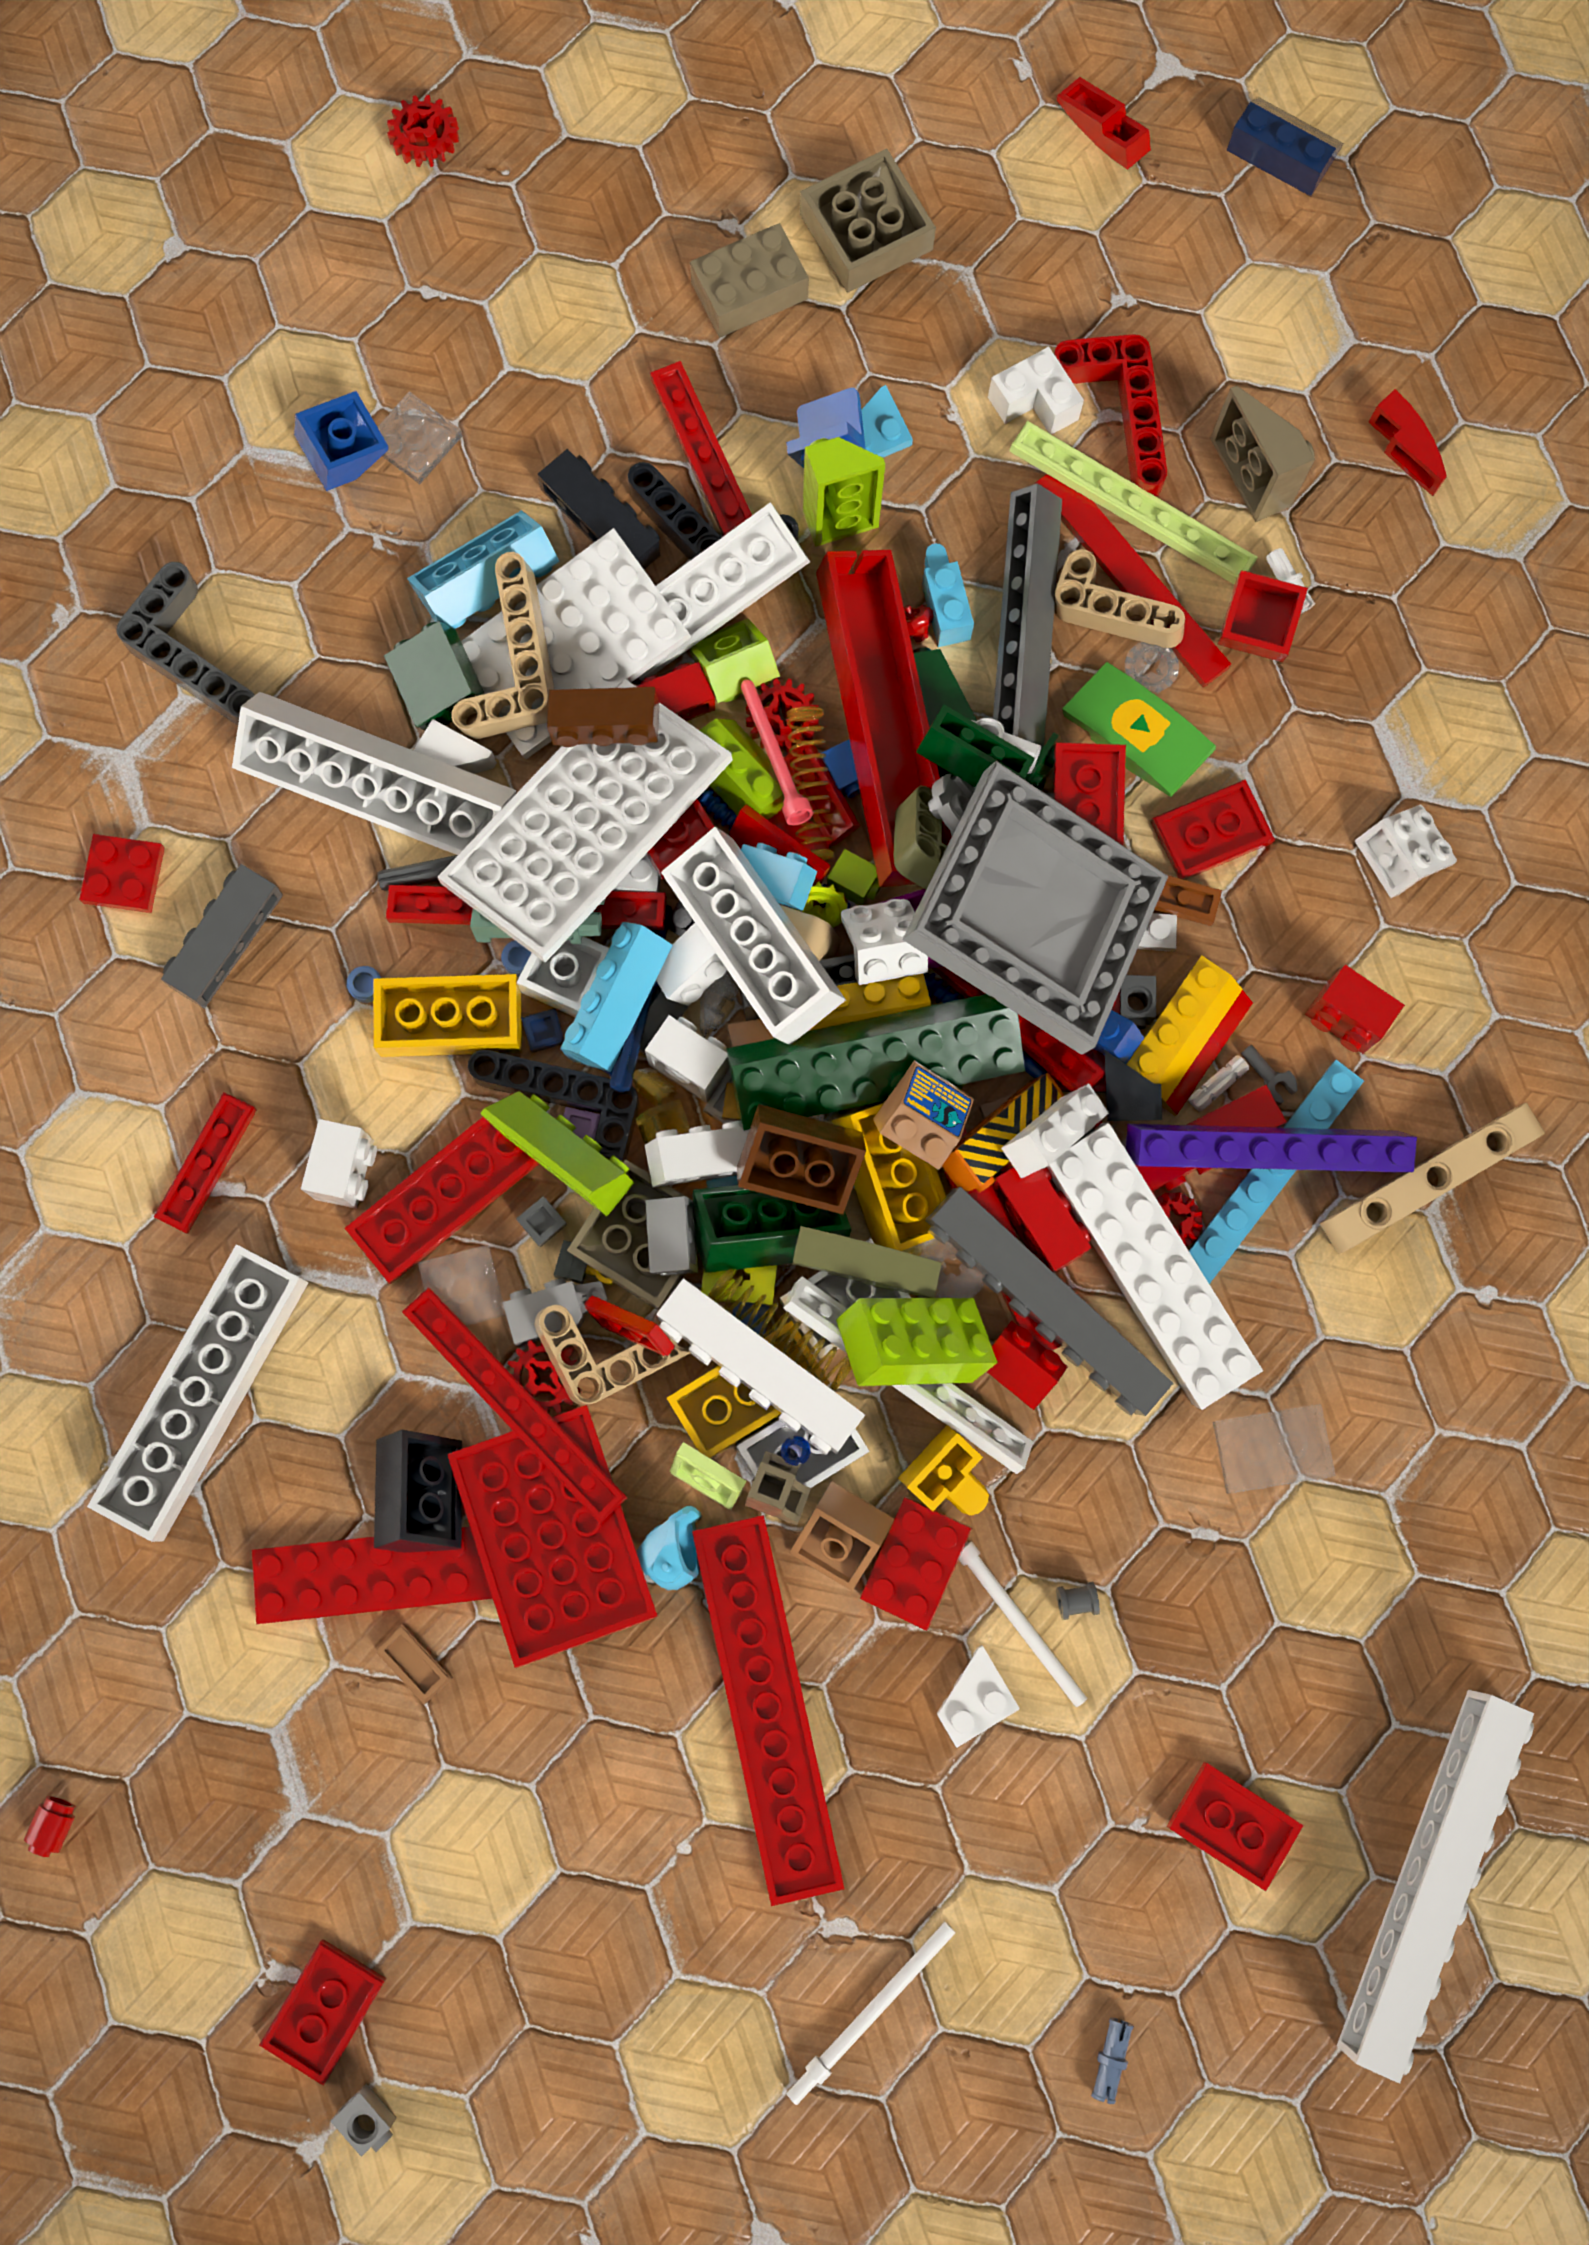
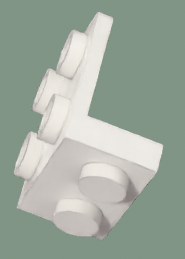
M891 899L884 903L854 906L841 912L842 923L854 946L855 978L859 985L928 973V956L902 940L915 914L908 900Z

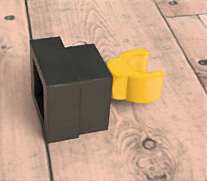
M563 1240L554 1271L555 1278H565L566 1281L583 1284L585 1275L589 1274L596 1277L604 1285H612V1280L604 1278L601 1273L567 1252L572 1242Z

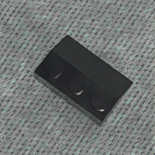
M403 1429L376 1440L375 1549L403 1553L461 1549L462 1500L447 1454L461 1450L462 1440Z

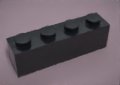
M566 449L537 474L541 491L593 543L614 528L645 570L661 556L659 535L650 525L646 524L644 526L637 519L636 512L626 501L621 503L614 496L615 493L606 480L603 478L598 480L591 473L590 465L582 456L575 457Z

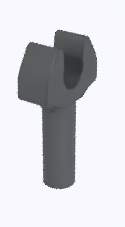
M1252 1044L1241 1053L1264 1080V1085H1267L1278 1106L1284 1100L1276 1092V1084H1282L1291 1095L1297 1092V1082L1291 1071L1285 1073L1275 1072Z

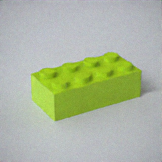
M859 1298L836 1319L858 1386L973 1383L997 1363L974 1298Z

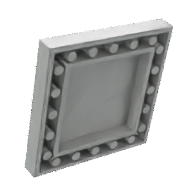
M995 761L983 772L902 940L1082 1055L1095 1048L1168 876Z

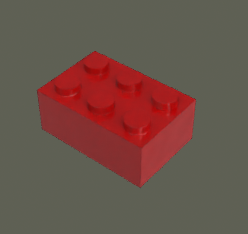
M1013 1167L996 1177V1181L992 1186L1009 1222L1025 1247L1052 1272L1056 1273L1082 1257L1092 1248L1089 1244V1241L1092 1240L1090 1233L1082 1222L1076 1224L1069 1213L1072 1209L1071 1204L1061 1191L1056 1193L1049 1182L1052 1176L1047 1167L1024 1178H1021Z

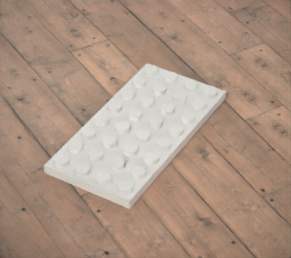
M625 679L617 688L636 686ZM659 703L657 743H646L645 745L619 743L609 746H598L595 744H581L574 747L561 746L441 872L438 879L444 887L546 963L733 760L732 754Z

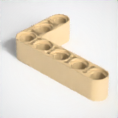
M515 552L502 554L495 564L515 687L463 699L453 707V723L472 739H481L547 723L549 690H555L535 575L523 557ZM521 568L517 576L509 578L510 573L514 569ZM526 600V604L522 609L515 610L516 605L520 601ZM532 632L531 639L528 642L520 643L521 638L526 633ZM538 665V669L533 675L526 676V672L531 666ZM544 697L543 704L537 709H532L533 702L538 698ZM511 705L509 713L504 717H499L500 710L505 706ZM477 713L476 721L473 724L466 725L468 717Z
M561 1305L548 1306L542 1309L535 1317V1330L568 1396L578 1405L597 1403L690 1354L688 1349L691 1344L682 1348L668 1337L675 1345V1348L668 1356L659 1354L658 1360L653 1365L648 1364L643 1359L642 1354L645 1347L636 1343L595 1364L571 1314L566 1308ZM720 1305L722 1308H724L726 1311L732 1314L727 1307ZM550 1312L557 1314L561 1318L562 1326L557 1333L550 1332L545 1327L544 1319ZM566 1345L573 1346L578 1352V1360L573 1366L567 1365L562 1361L561 1351ZM615 1361L623 1363L627 1370L626 1377L621 1382L614 1380L610 1373V1368ZM583 1378L590 1379L595 1387L594 1393L589 1399L583 1398L578 1393V1383Z

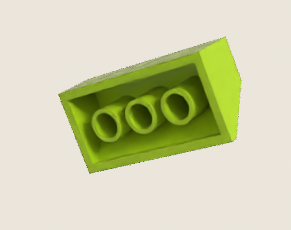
M840 437L829 440L821 438L805 447L803 513L815 547L879 528L885 461L882 457Z
M518 1091L483 1109L480 1114L503 1136L605 1216L610 1214L634 1184L626 1174L629 1167L614 1155L609 1160L601 1155L599 1152L603 1148L588 1135H585L583 1139L575 1135L573 1131L576 1127L560 1114L556 1119L547 1113L550 1107L534 1094L529 1099Z

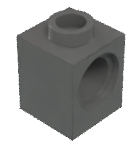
M1126 975L1120 988V1015L1133 1021L1139 1030L1145 1029L1146 1025H1151L1156 1018V976ZM1129 997L1139 998L1144 1004V1009L1139 1011L1132 1009L1127 999Z

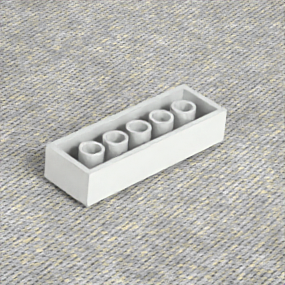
M714 827L661 872L774 1038L791 1045L846 1001L732 837Z
M684 1278L656 1314L660 1322H662L659 1327L668 1337L677 1343L683 1338L691 1344L688 1349L690 1353L707 1366L711 1360L721 1367L719 1370L720 1376L736 1388L740 1383L751 1390L748 1394L749 1397L765 1410L772 1405L780 1411L779 1420L796 1433L801 1427L812 1436L808 1442L825 1455L830 1450L837 1454L865 1416L864 1413Z

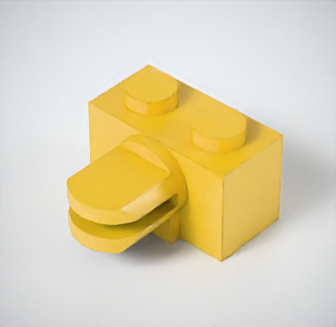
M948 1425L898 1477L931 1511H934L945 1498L959 1511L971 1516L983 1511L988 1504L989 1494L986 1487L970 1473L983 1457Z

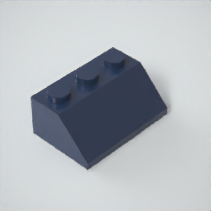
M1259 97L1250 101L1234 126L1227 151L1311 197L1344 143Z

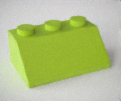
M716 718L701 728L699 731L731 752L733 759L709 786L737 815L746 804L767 820L777 814L784 806L783 801L785 798L768 755L735 720Z

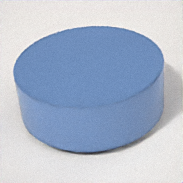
M516 940L511 941L504 947L501 955L505 969L510 974H516L520 977L531 952Z
M357 967L351 971L347 978V989L357 1001L362 1003L372 1002L373 979L382 977L372 967Z

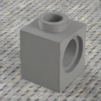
M366 2083L337 2111L331 2119V2123L362 2157L370 2148L377 2152L392 2137L393 2133L389 2129L395 2122L396 2117ZM362 2114L371 2116L375 2122V2129L371 2131L362 2129L358 2124V2116Z

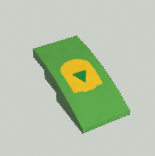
M1108 662L1062 708L1064 717L1088 731L1091 740L1096 744L1126 745L1125 768L1170 797L1216 750L1215 744L1177 711L1136 680Z

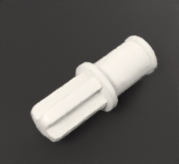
M1276 549L1266 556V560L1278 580L1305 587L1301 580L1303 575L1301 573L1296 574L1283 549ZM1308 592L1301 614L1315 605Z

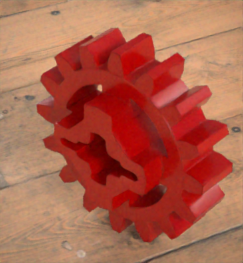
M414 95L413 103L411 104L404 100L400 101L402 110L392 109L393 119L387 120L389 129L387 134L395 155L402 154L406 164L415 159L417 167H421L423 161H427L429 166L433 167L434 159L436 158L445 162L444 153H454L453 143L459 142L457 118L453 115L452 108L450 106L444 108L443 100L440 98L435 103H432L430 95H426L424 101H419L418 97Z
M774 679L772 688H769L764 683L761 684V695H759L763 706L770 700H773L768 707H764L773 732L777 734L775 737L779 747H785V751L789 754L792 750V745H800L804 741L803 738L813 740L814 731L811 728L814 729L819 726V719L815 717L819 715V705H812L814 702L813 693L804 695V684H800L795 689L792 687V679H788L785 686H780L778 679ZM746 704V714L749 715L746 718V727L753 728L750 731V737L752 740L757 739L760 735ZM779 707H781L782 713L787 718L786 726H784L783 720L778 715ZM797 725H802L799 730L792 733ZM760 740V748L764 749L763 742Z
M529 1340V1350L527 1352L519 1348L515 1350L520 1357L518 1362L508 1361L507 1364L514 1369V1374L511 1375L522 1385L523 1368L525 1367L529 1370V1382L524 1386V1389L534 1399L541 1393H552L556 1399L537 1402L548 1414L550 1408H554L558 1414H562L561 1404L566 1402L573 1406L575 1403L570 1399L564 1386L561 1384V1380L551 1360L538 1361L534 1357L538 1354L547 1353L542 1342L541 1346L537 1347L532 1340ZM570 1347L564 1352L561 1351V1358L565 1364L573 1366L578 1359H570L575 1350ZM534 1366L546 1372L552 1369L553 1372L550 1374V1377L557 1388L555 1389L545 1383L538 1385L541 1378L534 1369ZM578 1387V1393L582 1394L583 1390Z

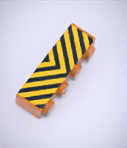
M1048 1072L1030 1080L963 1136L942 1167L955 1185L961 1187L966 1192L975 1188L978 1192L985 1190L996 1181L993 1176L999 1170L1004 1172L1013 1166L1001 1148L1065 1095Z

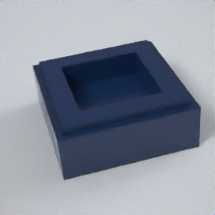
M556 1008L522 1017L532 1053L563 1044L565 1039Z

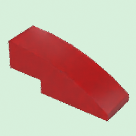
M1079 77L1057 95V102L1081 131L1097 147L1127 170L1151 151L1149 129L1126 115L1124 103L1085 79Z
M1394 389L1377 405L1369 423L1390 441L1384 453L1431 496H1434L1447 478L1442 457L1433 436L1412 405Z

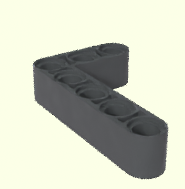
M169 562L158 571L120 619L116 631L118 637L135 657L238 726L241 706L255 696V694L167 635L198 593L197 584L187 567L180 562ZM185 579L180 586L172 587L177 580ZM163 605L161 611L152 613L155 607ZM143 632L138 639L131 640L135 633ZM170 650L166 657L158 658L162 651ZM198 668L193 676L185 677L188 670ZM225 687L221 694L212 695L216 688Z

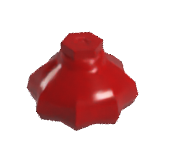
M910 605L905 606V616L910 637L915 639L916 643L924 641L929 637L928 628L934 618L933 610L926 605L911 608Z

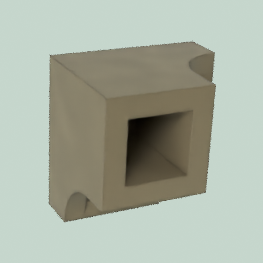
M765 1451L745 1506L797 1526L811 1490L810 1487L801 1484L795 1478L800 1464Z

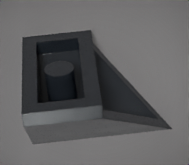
M1105 1050L1106 1101L1109 1113L1107 1114V1121L1163 1120L1161 1084L1152 1083Z

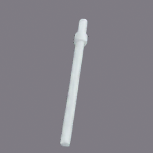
M967 1541L959 1558L963 1566L967 1565L1074 1706L1078 1707L1087 1700L1085 1694L978 1556L981 1552L972 1541L969 1543Z
M946 1922L938 1928L820 2057L815 2056L805 2067L806 2073L786 2093L794 2104L798 2105L817 2083L822 2085L832 2074L830 2069L951 1939L956 1932Z

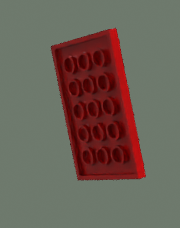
M585 1405L552 1417L613 1482L588 1406ZM513 1431L447 1454L514 1668L517 1669L658 1617L621 1505L600 1524Z

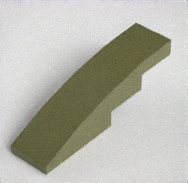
M800 1226L792 1263L826 1271L831 1275L863 1281V1284L927 1298H935L941 1262L802 1226Z

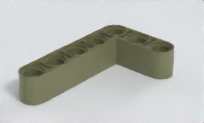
M919 786L895 812L894 864L901 875L927 889L947 845L942 843V819H937L929 809L928 802L933 799L932 789L927 786Z

